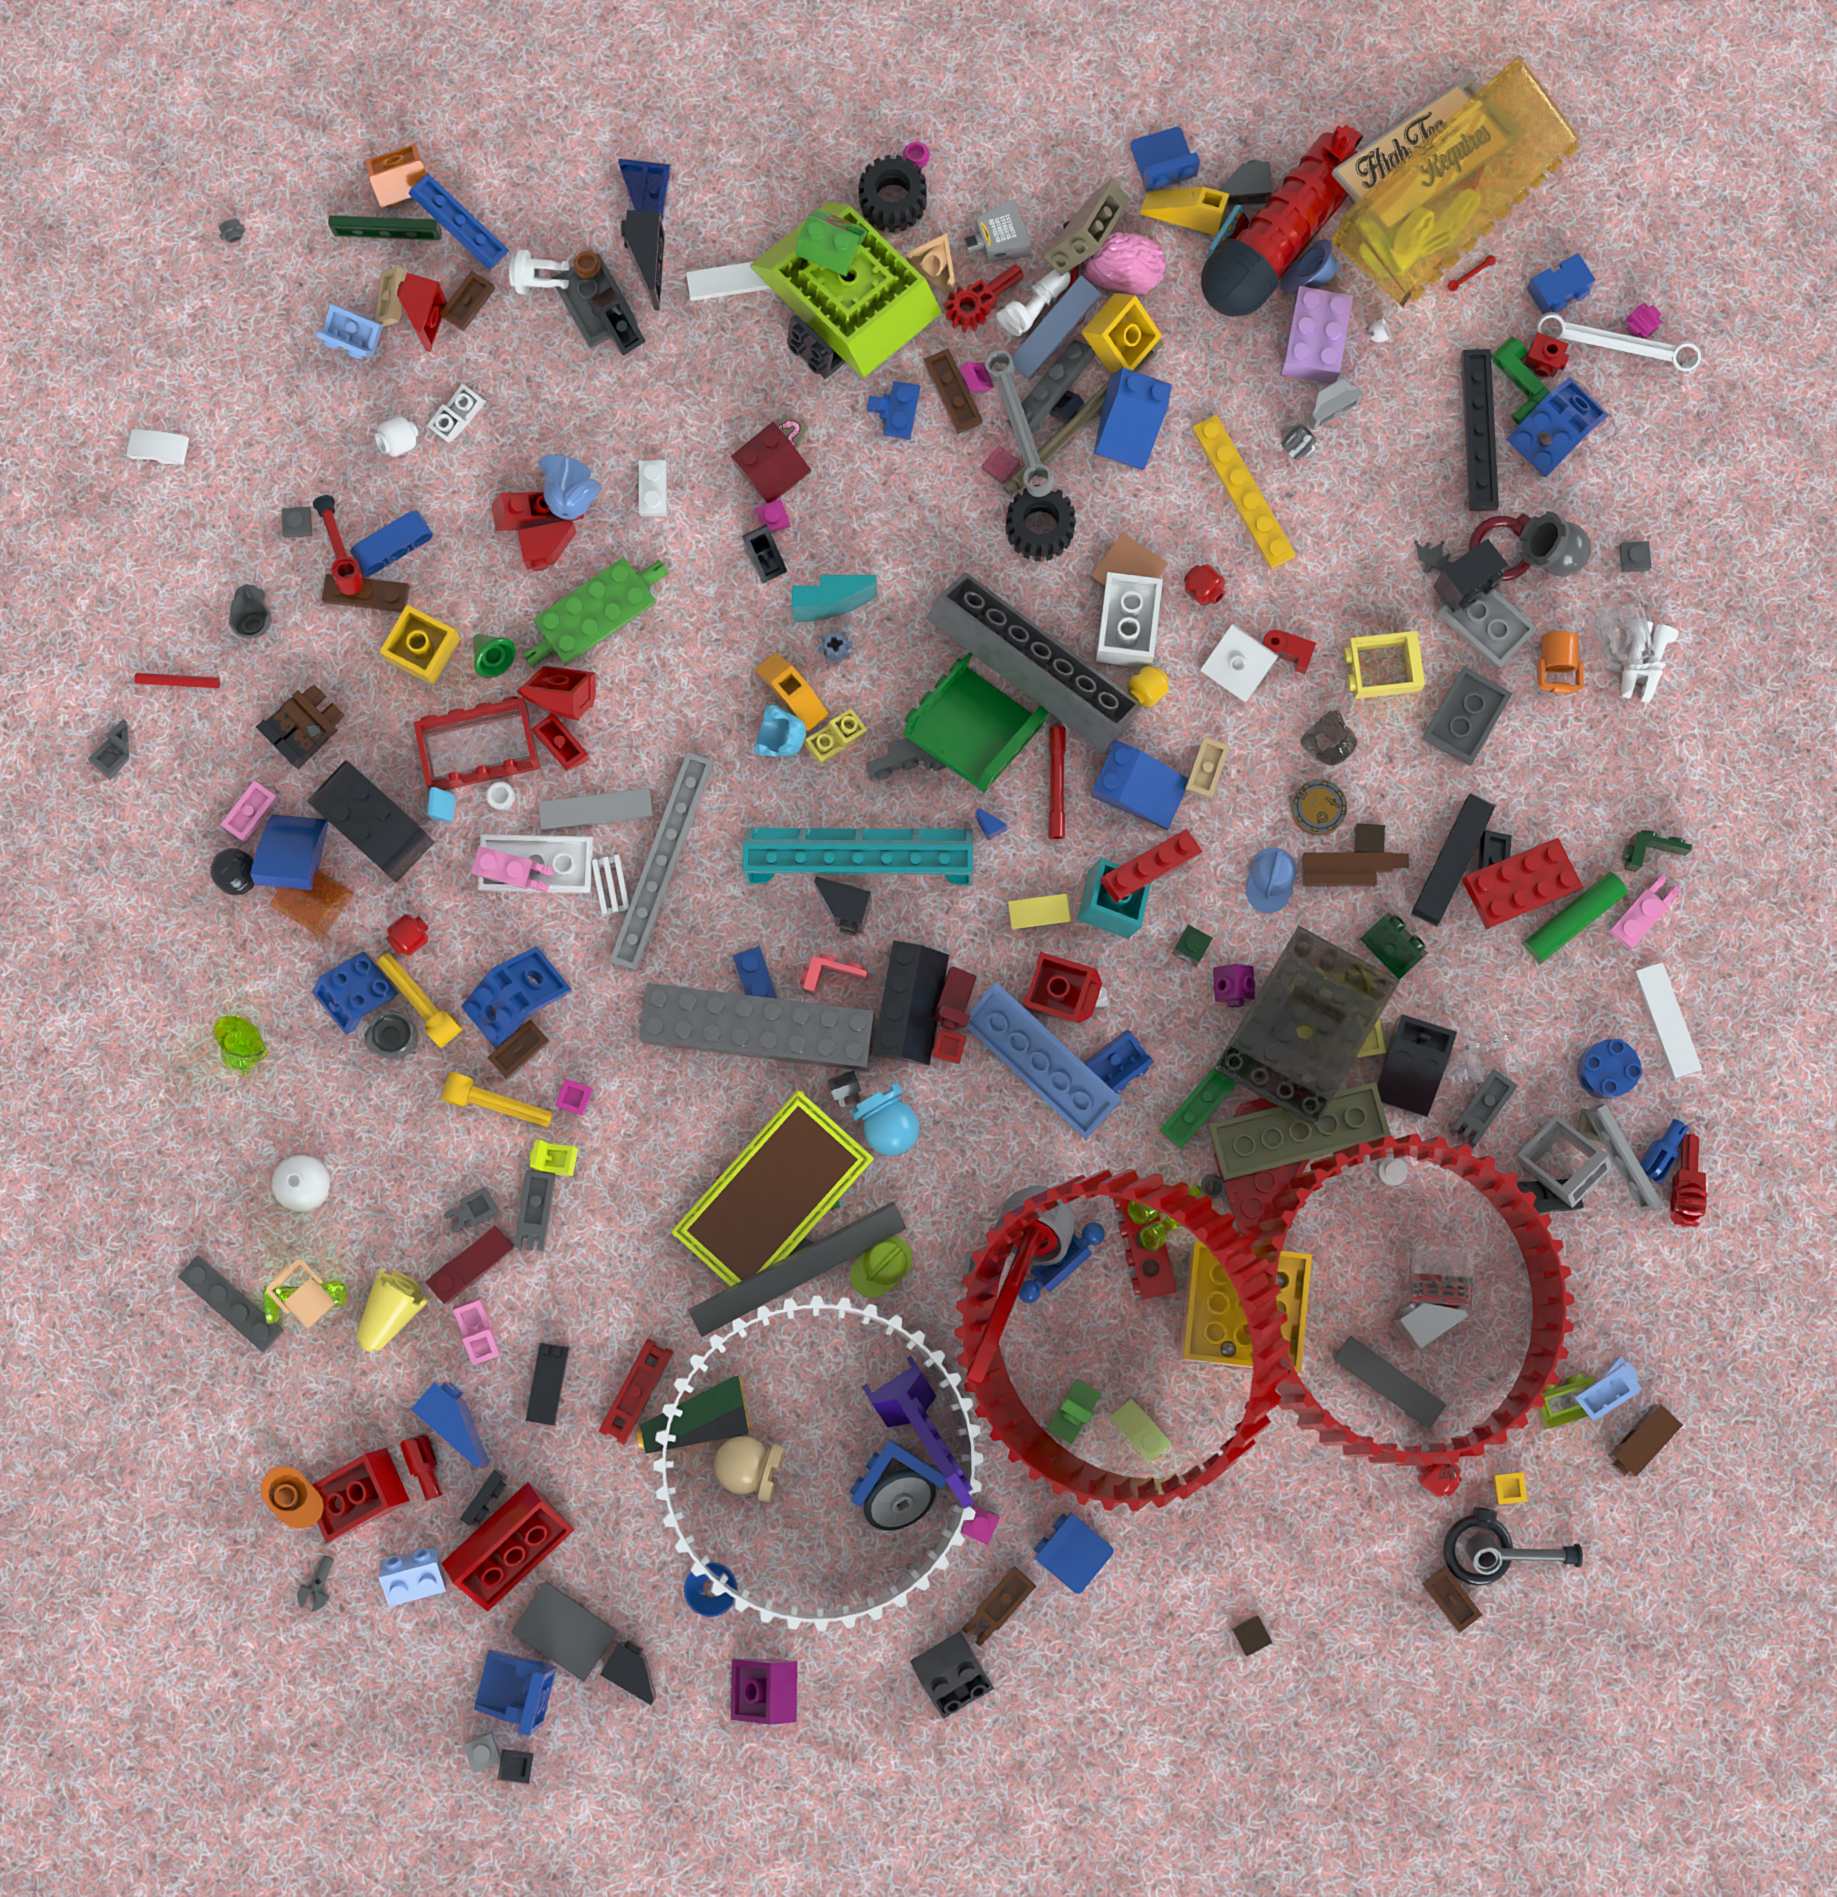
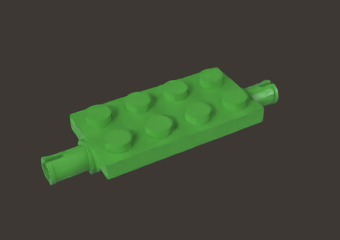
M622 557L535 617L533 621L543 634V640L528 651L523 652V656L532 668L551 654L554 656L557 654L564 665H568L655 605L657 602L650 593L649 587L668 575L667 569L658 559L651 566L638 573L633 570L625 557Z

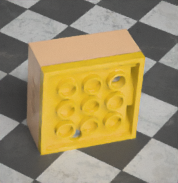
M1194 1241L1190 1244L1178 1360L1253 1368V1361L1250 1353L1253 1351L1251 1337L1248 1334H1244L1243 1326L1248 1321L1243 1307L1240 1305L1239 1295L1226 1271L1210 1250L1201 1241ZM1281 1251L1276 1284L1279 1285L1281 1293L1276 1296L1277 1310L1287 1313L1288 1321L1280 1326L1281 1336L1290 1341V1350L1287 1352L1296 1372L1300 1373L1302 1371L1312 1254Z

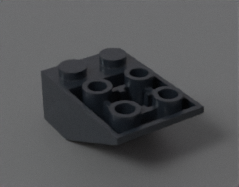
M1401 1014L1396 1019L1377 1081L1381 1102L1428 1117L1449 1061L1457 1032Z

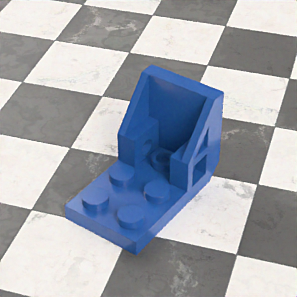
M491 1649L488 1650L474 1710L506 1722L520 1725L518 1733L528 1736L532 1735L543 1726L557 1666Z

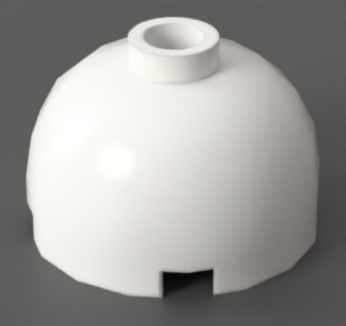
M307 1155L291 1156L283 1160L275 1169L271 1179L272 1191L276 1200L286 1209L295 1212H310L320 1207L327 1199L331 1177L326 1166L318 1159Z

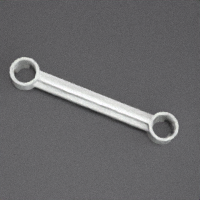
M1554 312L1543 314L1536 324L1537 332L1542 333L1541 324L1548 318H1555L1561 323V328H1558L1553 334H1548L1552 338L1557 340L1563 338L1671 361L1681 371L1693 370L1701 360L1700 350L1690 341H1681L1676 345L1606 331L1564 322L1562 317ZM1686 346L1693 348L1696 351V357L1693 356L1689 362L1679 365L1676 360L1677 352Z

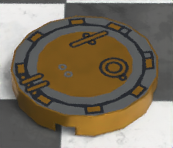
M1314 779L1306 782L1295 792L1291 801L1292 817L1295 824L1306 833L1311 835L1332 833L1342 825L1347 815V800L1344 792L1336 784L1327 780Z

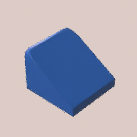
M981 808L976 810L975 818L986 839L990 840L1007 831L1008 826L1004 822Z

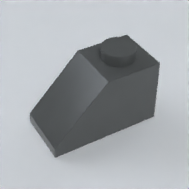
M1251 160L1240 165L1218 190L1229 194L1227 206L1267 204L1268 198L1272 195L1269 162Z

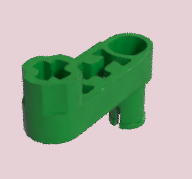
M1511 336L1491 355V359L1528 397V401L1511 415L1513 421L1519 426L1550 391L1521 362L1528 355V351L1520 340Z

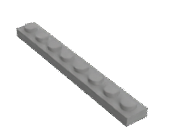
M689 752L686 753L610 957V963L636 972L638 971L713 768V760Z

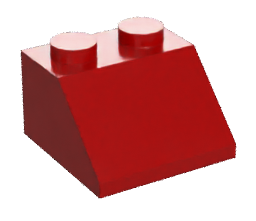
M407 273L405 280L399 283L397 297L425 351L431 352L442 321L440 312L448 302L438 281Z

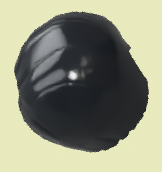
M238 848L225 849L219 852L210 866L211 878L215 885L229 895H243L255 886L250 875L254 859L251 855Z

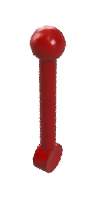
M1493 255L1487 256L1482 264L1457 281L1451 280L1448 283V289L1452 292L1457 291L1460 284L1485 267L1493 266L1496 263V258Z

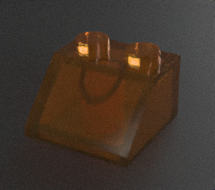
M315 870L311 890L280 887L269 905L319 938L324 939L354 892L321 871Z

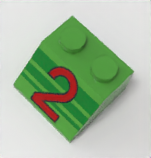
M817 208L808 216L799 234L796 255L847 276L868 229Z

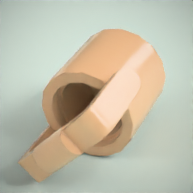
M296 1260L289 1267L285 1265L273 1276L275 1280L266 1289L268 1295L286 1314L291 1311L307 1329L336 1304L330 1295L319 1285L323 1281L303 1260ZM301 1265L312 1278L305 1282L283 1303L272 1290L289 1279L294 1274L293 1271Z

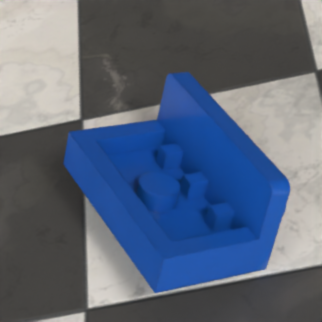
M1128 1029L1084 1062L1116 1094L1123 1091L1127 1083L1133 1078L1145 1074L1149 1066L1154 1063L1153 1059L1145 1053L1132 1032Z

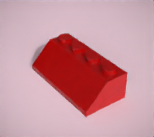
M527 1482L452 1552L441 1565L452 1583L488 1612L574 1531V1528L540 1491Z

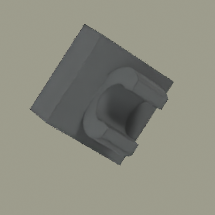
M854 1070L827 1080L834 1100H838L842 1108L846 1107L844 1102L846 1096L853 1095L856 1103L860 1102L858 1092L861 1091Z

